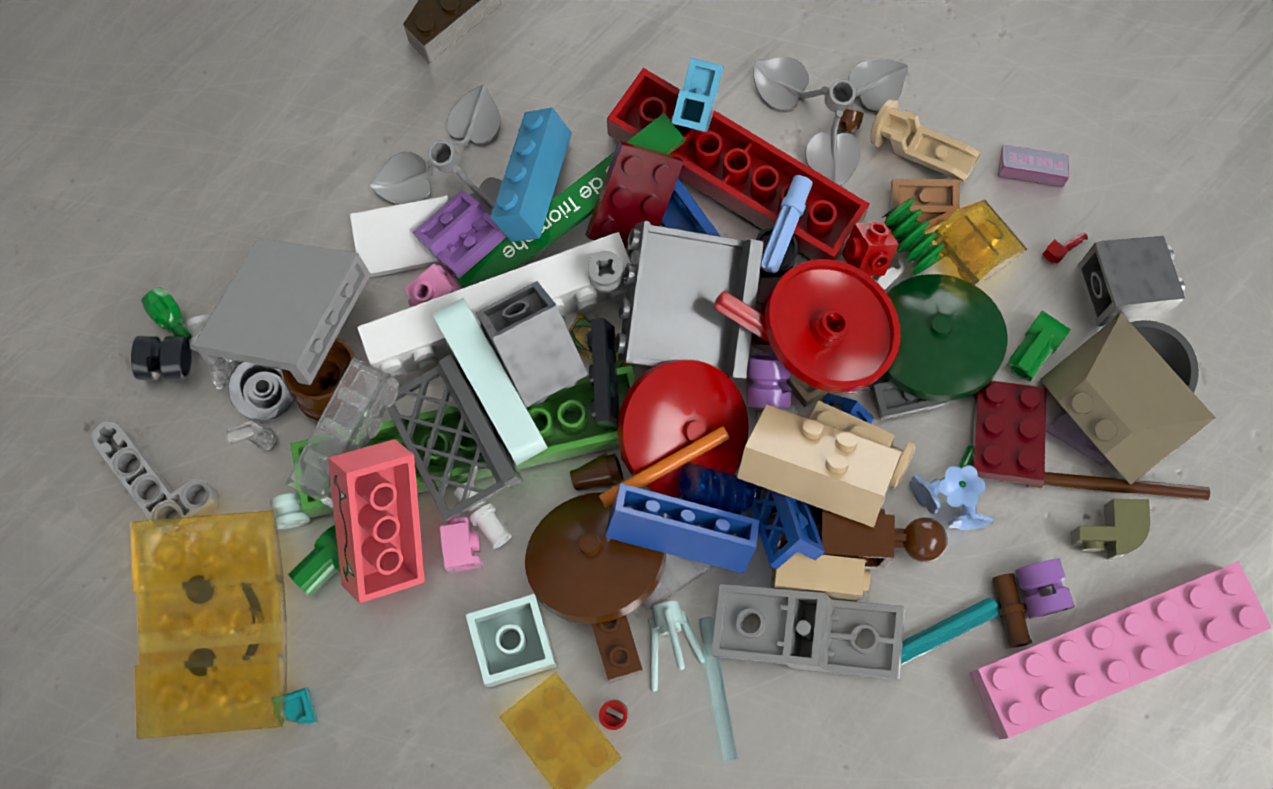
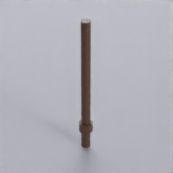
M1045 472L1044 482L1041 486L1026 484L1028 488L1042 489L1044 485L1208 501L1210 498V488L1204 486L1139 480L1130 485L1126 479Z

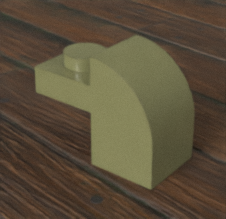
M1113 499L1104 505L1105 526H1079L1071 531L1072 546H1083V551L1087 552L1104 551V546H1106L1107 560L1125 556L1139 548L1148 536L1150 530L1149 499Z

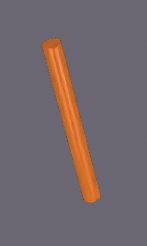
M722 426L625 480L622 484L642 488L730 439L729 435ZM620 484L599 495L605 508L613 504Z

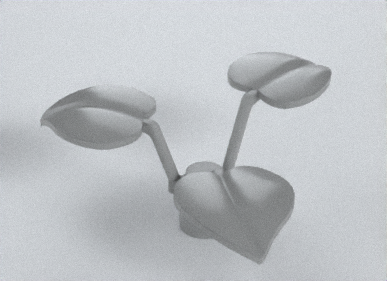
M776 57L768 60H757L753 67L754 83L759 95L767 105L776 110H792L795 108L799 97L807 99L820 95L825 96L824 100L827 108L835 112L831 134L820 132L814 135L807 144L805 157L810 168L840 186L852 176L860 158V147L856 137L851 133L837 134L843 111L847 110L858 96L863 107L879 112L886 101L890 99L898 101L908 72V65L889 59H870L857 64L850 72L848 80L839 79L833 82L830 88L823 86L818 90L803 92L809 83V75L805 66L798 60L790 57Z
M480 85L466 93L454 105L448 115L447 129L449 134L453 138L463 140L453 141L449 139L448 141L437 140L433 142L428 149L427 171L425 161L418 154L405 151L394 155L369 183L370 187L379 196L397 205L425 200L431 192V185L427 177L433 175L434 167H436L442 173L455 172L474 192L470 196L478 201L484 211L491 216L502 180L489 177L478 188L459 168L461 158L455 149L456 147L467 146L470 140L475 144H485L491 141L500 130L501 115L486 86Z

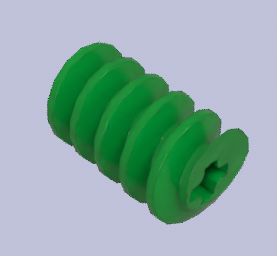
M910 198L881 218L886 217L884 222L888 229L894 228L892 232L894 238L902 240L898 245L897 252L909 251L903 260L905 264L916 262L911 273L912 275H917L947 255H939L945 247L944 243L932 244L938 235L936 231L925 234L924 231L930 222L928 220L923 222L917 221L922 214V210L910 211L909 208L915 202L914 198Z

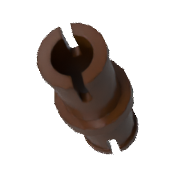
M1014 573L992 578L1000 609H998L999 618L1004 620L1010 648L1032 644L1024 612L1027 611L1026 606L1020 601Z

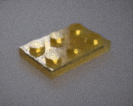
M557 672L553 673L499 716L553 789H585L622 759Z

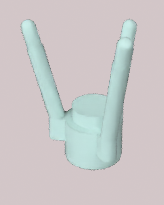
M669 601L653 606V617L648 619L651 630L650 677L651 690L653 692H656L658 689L659 630L661 635L670 636L678 669L683 670L685 668L677 632L682 631L681 625L699 662L704 663L706 660L689 624L686 611H681L679 601Z

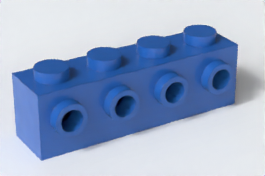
M620 483L610 509L605 537L744 574L757 548L759 520Z

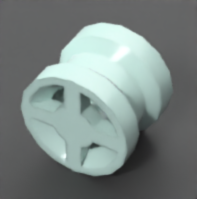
M299 492L279 495L270 500L271 508L276 511V518L274 519L276 529L295 528L309 523V516L302 511Z

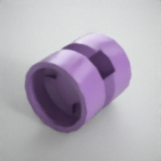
M776 354L750 355L747 376L752 379V383L747 385L746 405L762 409L765 408L766 404L778 409L791 407V386L786 383V380L792 377V373L780 362Z
M1060 558L1030 564L1015 570L1020 589L1027 591L1028 594L1024 598V603L1029 619L1058 613L1075 607L1070 589L1062 585V581L1066 576ZM1051 586L1053 594L1041 597L1038 589Z

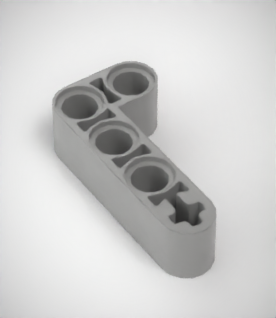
M103 421L93 429L91 434L93 445L152 525L159 531L172 537L182 536L218 508L220 503L218 491L204 480L191 479L173 491L132 435L117 423ZM111 436H113L115 442L120 447H122L121 449L117 450L116 448L111 446ZM137 459L138 465L136 469L127 473V464L131 460ZM157 485V494L152 499L147 500L146 491L149 487ZM200 490H206L205 500L198 505H194L195 494ZM177 511V521L173 525L166 527L165 520L167 515Z

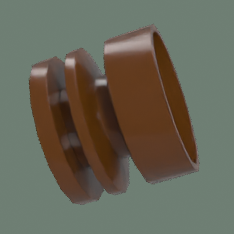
M338 338L335 339L311 385L299 383L289 370L283 369L285 384L295 398L300 410L308 420L318 425L336 426L346 423L357 416L367 402L369 389L362 369L359 367L351 348L345 341Z

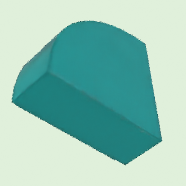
M305 687L272 699L275 708L287 719L300 724H314L318 722L309 688Z

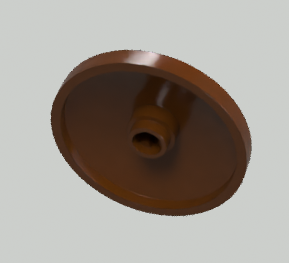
M604 492L580 495L555 507L537 525L527 545L525 570L534 594L547 610L567 621L597 624L618 619L632 612L653 593L664 572L666 553L605 537L612 505L604 507L599 498V495Z

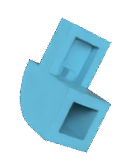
M690 58L683 90L680 89L672 124L707 132L715 109L724 66Z

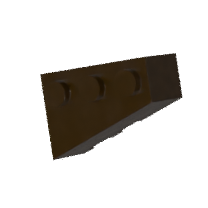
M418 0L403 23L408 41L430 64L502 5L501 0Z

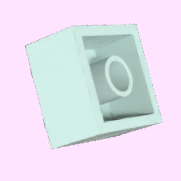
M535 594L465 614L484 685L487 687L496 686L557 667L540 605Z

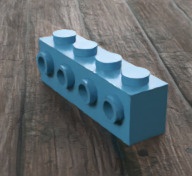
M553 107L524 113L492 210L491 219L511 242L538 239L541 236L572 134Z

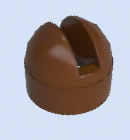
M849 109L843 111L838 126L839 129L843 132H855L862 124L864 113Z

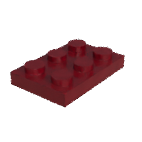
M618 140L585 233L587 238L597 240L619 232L624 247L629 249L628 238L631 229H635V224L648 221L650 222L649 225L660 226L684 161L677 156Z
M991 380L984 388L975 393L972 466L976 468L978 477L1036 486L1043 484L1045 478L1047 388Z

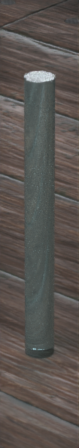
M712 617L699 618L698 622L724 761L736 760L738 756L720 658L711 656L714 634Z

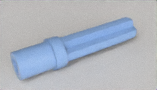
M795 175L786 197L782 200L780 213L761 260V268L768 273L775 274L778 272L799 217L803 215L806 207L805 202L813 185V182L807 177Z

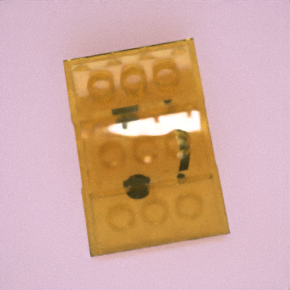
M268 510L131 522L133 593L137 594L139 665H135L136 739L283 727L287 691V616L282 556L275 512Z

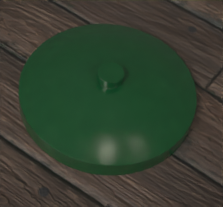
M925 274L906 279L886 292L895 307L900 324L898 353L890 368L883 374L892 384L902 391L921 399L952 401L973 395L984 388L995 377L1006 354L1008 335L1006 324L999 308L984 291L972 283L954 276Z

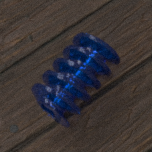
M687 462L682 467L678 477V499L738 515L749 510L756 497L753 483L737 478L738 475L729 474L714 468H706L703 465H695L692 462Z

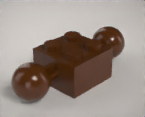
M885 509L880 510L874 527L830 511H822L815 523L825 550L822 555L866 560L865 567L885 568L894 559V549L905 550L907 555L917 562L930 563L939 559L945 553L948 545L947 532L938 521L922 517L910 522L905 529L895 528V515L885 514ZM778 511L771 513L768 521L770 526H773ZM781 534L777 550L788 543L785 534Z

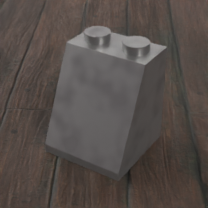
M1164 236L1095 242L1078 263L1097 327L1107 325L1120 313L1127 319L1175 309L1185 299V284L1183 279L1177 275L1174 266L1175 255L1171 246H1167Z
M538 281L475 312L525 407L542 403L549 395L563 388H570L576 385L580 379L588 376L557 304Z

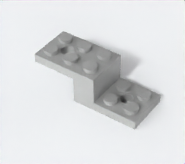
M719 584L711 656L785 664L797 670L900 680L906 608L901 605L832 600L826 593ZM750 614H757L761 620L760 628L754 633H746L743 629V621ZM863 630H871L875 634V643L869 649H861L856 643L857 635Z

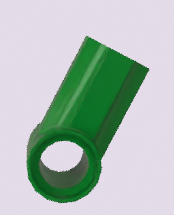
M1042 310L1024 334L1026 338L1017 347L1006 366L1020 379L1031 381L1049 355H1053L1071 329Z
M335 525L321 534L314 544V549L288 574L295 584L310 597L336 571H340Z

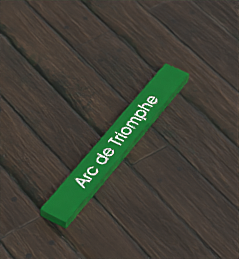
M663 113L626 143L670 154L686 141L667 115ZM614 152L551 200L540 238L511 242L506 237L461 278L458 279L454 276L461 288L463 289L526 266L592 215Z

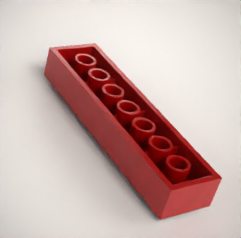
M643 67L607 117L608 135L617 141L627 142L663 113L672 122L680 89ZM715 110L707 132L674 124L686 141L670 153V155L680 157L684 161L678 178L763 230L775 225L781 210L780 205L783 198L787 195L793 177L801 175L810 179L813 185L805 202V210L803 215L799 217L793 235L798 242V251L812 260H837L845 248L846 241L855 223H862L866 216L870 203Z

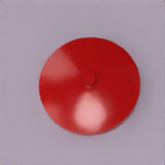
M830 259L803 262L785 273L768 297L765 308V328L770 345L786 369L812 387L836 393L853 392L863 389L878 380L890 368L896 358L900 345V324L895 307L884 289L871 276L853 265Z
M686 359L671 360L658 364L636 380L622 403L617 426L618 445L622 459L631 475L634 476L723 426L730 439L644 486L649 491L682 500L708 495L729 480L742 460L749 433L746 405L734 382L713 365Z

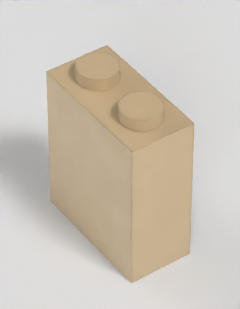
M797 552L778 569L772 568L771 588L826 593L832 600L857 602L864 596L865 591H869L871 571L865 570L866 560L821 555L816 560H813Z

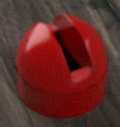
M609 700L599 710L600 723L609 730L620 729L627 722L628 709L619 700ZM610 707L623 714V718L620 719L614 714L607 712V708Z

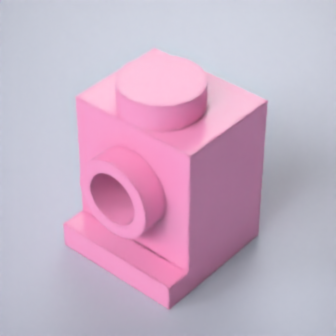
M467 517L453 518L448 521V525L439 526L444 567L449 573L483 568V560L479 555L475 556L474 553L480 551L477 530L471 531Z

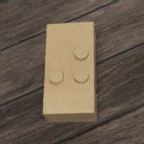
M766 404L744 448L737 478L874 527L893 479L901 452Z

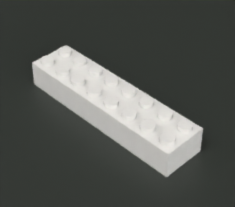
M619 232L358 326L357 329L371 367L381 382L394 383L406 378V373L417 369L427 371L439 365V360L450 354L456 357L436 323L433 314L464 298L490 345L491 343L475 312L536 281L540 283L557 304L563 319L567 317V314L578 310L580 313L591 311L598 306V303L605 300L618 301L625 298L627 284H624V281L615 291L604 293L596 290L591 285L588 273V263L591 257L601 251H610L621 259L624 276L625 266L627 263H630V259Z

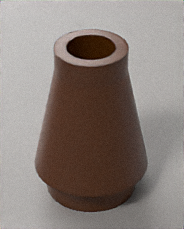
M604 453L583 466L570 471L572 484L576 491L584 488L616 486L617 481L624 479L616 453L611 455Z

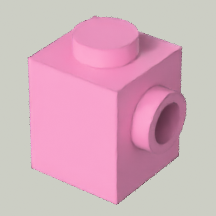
M433 264L405 287L404 291L410 298L408 300L409 306L413 307L462 288L446 267Z

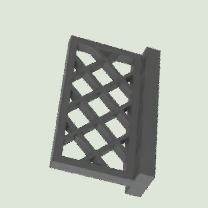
M452 354L439 360L440 365L382 398L407 449L414 454L415 464L445 521L451 520L506 487L512 488L524 481L457 358ZM441 376L446 385L441 400L425 395L429 382ZM420 388L419 393L413 392L416 389ZM406 395L417 398L411 417L401 415L394 402ZM450 395L455 403L448 402ZM424 400L440 404L434 423L418 419ZM446 406L458 409L461 414L457 430L441 426ZM403 420L410 421L408 429ZM416 423L433 428L427 448L416 445L412 438ZM466 425H467V427H468L470 433L464 432V429H465V426H466ZM439 430L456 434L450 454L433 450ZM462 436L475 440L477 450L474 460L457 456ZM419 450L425 451L424 458H422ZM432 454L449 458L443 478L431 475L428 469ZM481 456L484 457L487 464L480 463ZM455 460L472 465L466 485L449 480ZM478 467L489 469L496 480L495 484L484 490L472 487ZM435 481L441 482V485H440V488H439V489H438V487H437ZM448 484L464 489L461 503L451 509L448 508L444 500ZM471 491L477 492V494L469 498Z

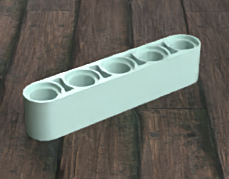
M464 298L433 314L436 323L516 465L546 450L548 447Z

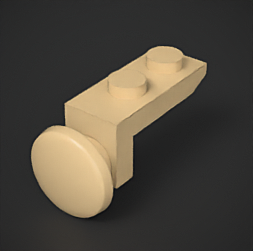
M890 99L886 101L877 113L872 125L870 139L873 145L880 147L887 139H890L894 154L954 179H960L964 183L980 157V152L971 146L921 126L918 114L905 110V112L899 111V102L897 100Z
M818 400L809 418L810 420L818 421L821 424L852 433L855 436L901 452L890 484V488H896L911 464L915 452V443L909 440L905 450H902L893 445L896 435Z

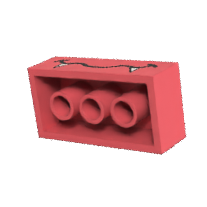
M394 439L328 457L342 587L355 600L363 603L424 583L414 454Z

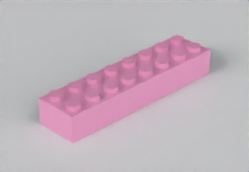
M1238 561L970 672V675L999 740L1042 725L1262 633L1272 627Z

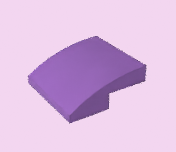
M464 190L456 194L413 232L415 237L458 279L507 237L491 219V216L484 211L481 204Z

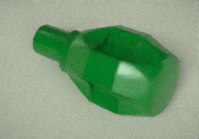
M156 287L143 296L141 299L143 307L156 324L168 332H172L175 336H186L189 340L192 338L190 332L183 325L184 320L182 319L179 305L162 287Z

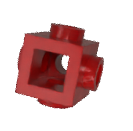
M885 222L855 223L846 241L842 256L848 264L859 268L869 276H885L899 244Z

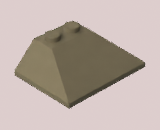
M1122 313L1040 379L1060 405L1130 485L1216 419Z

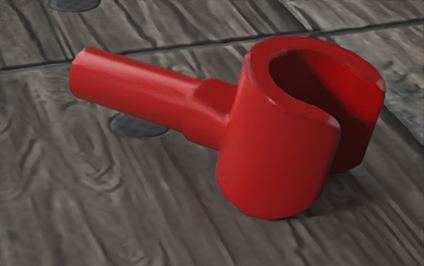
M1083 232L1067 241L1064 245L1054 239L1042 255L1052 263L1058 264L1072 248L1087 240L1088 235Z

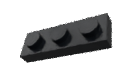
M605 318L591 319V331L587 333V344L592 352L593 365L589 366V379L591 385L594 386V399H591L590 410L592 418L597 424L605 429H614L618 426L619 417L617 359L614 352L615 326Z

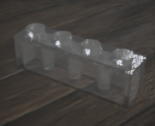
M353 357L285 484L333 508L328 457L367 447L371 438L378 434L385 411L395 402L400 383L389 373Z

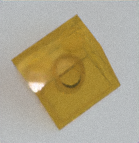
M985 199L957 209L935 230L938 234L934 239L936 244L944 243L945 245L940 253L947 255L946 257H949L957 266V271L961 278L970 282L973 286L988 280L1027 250L1025 245Z

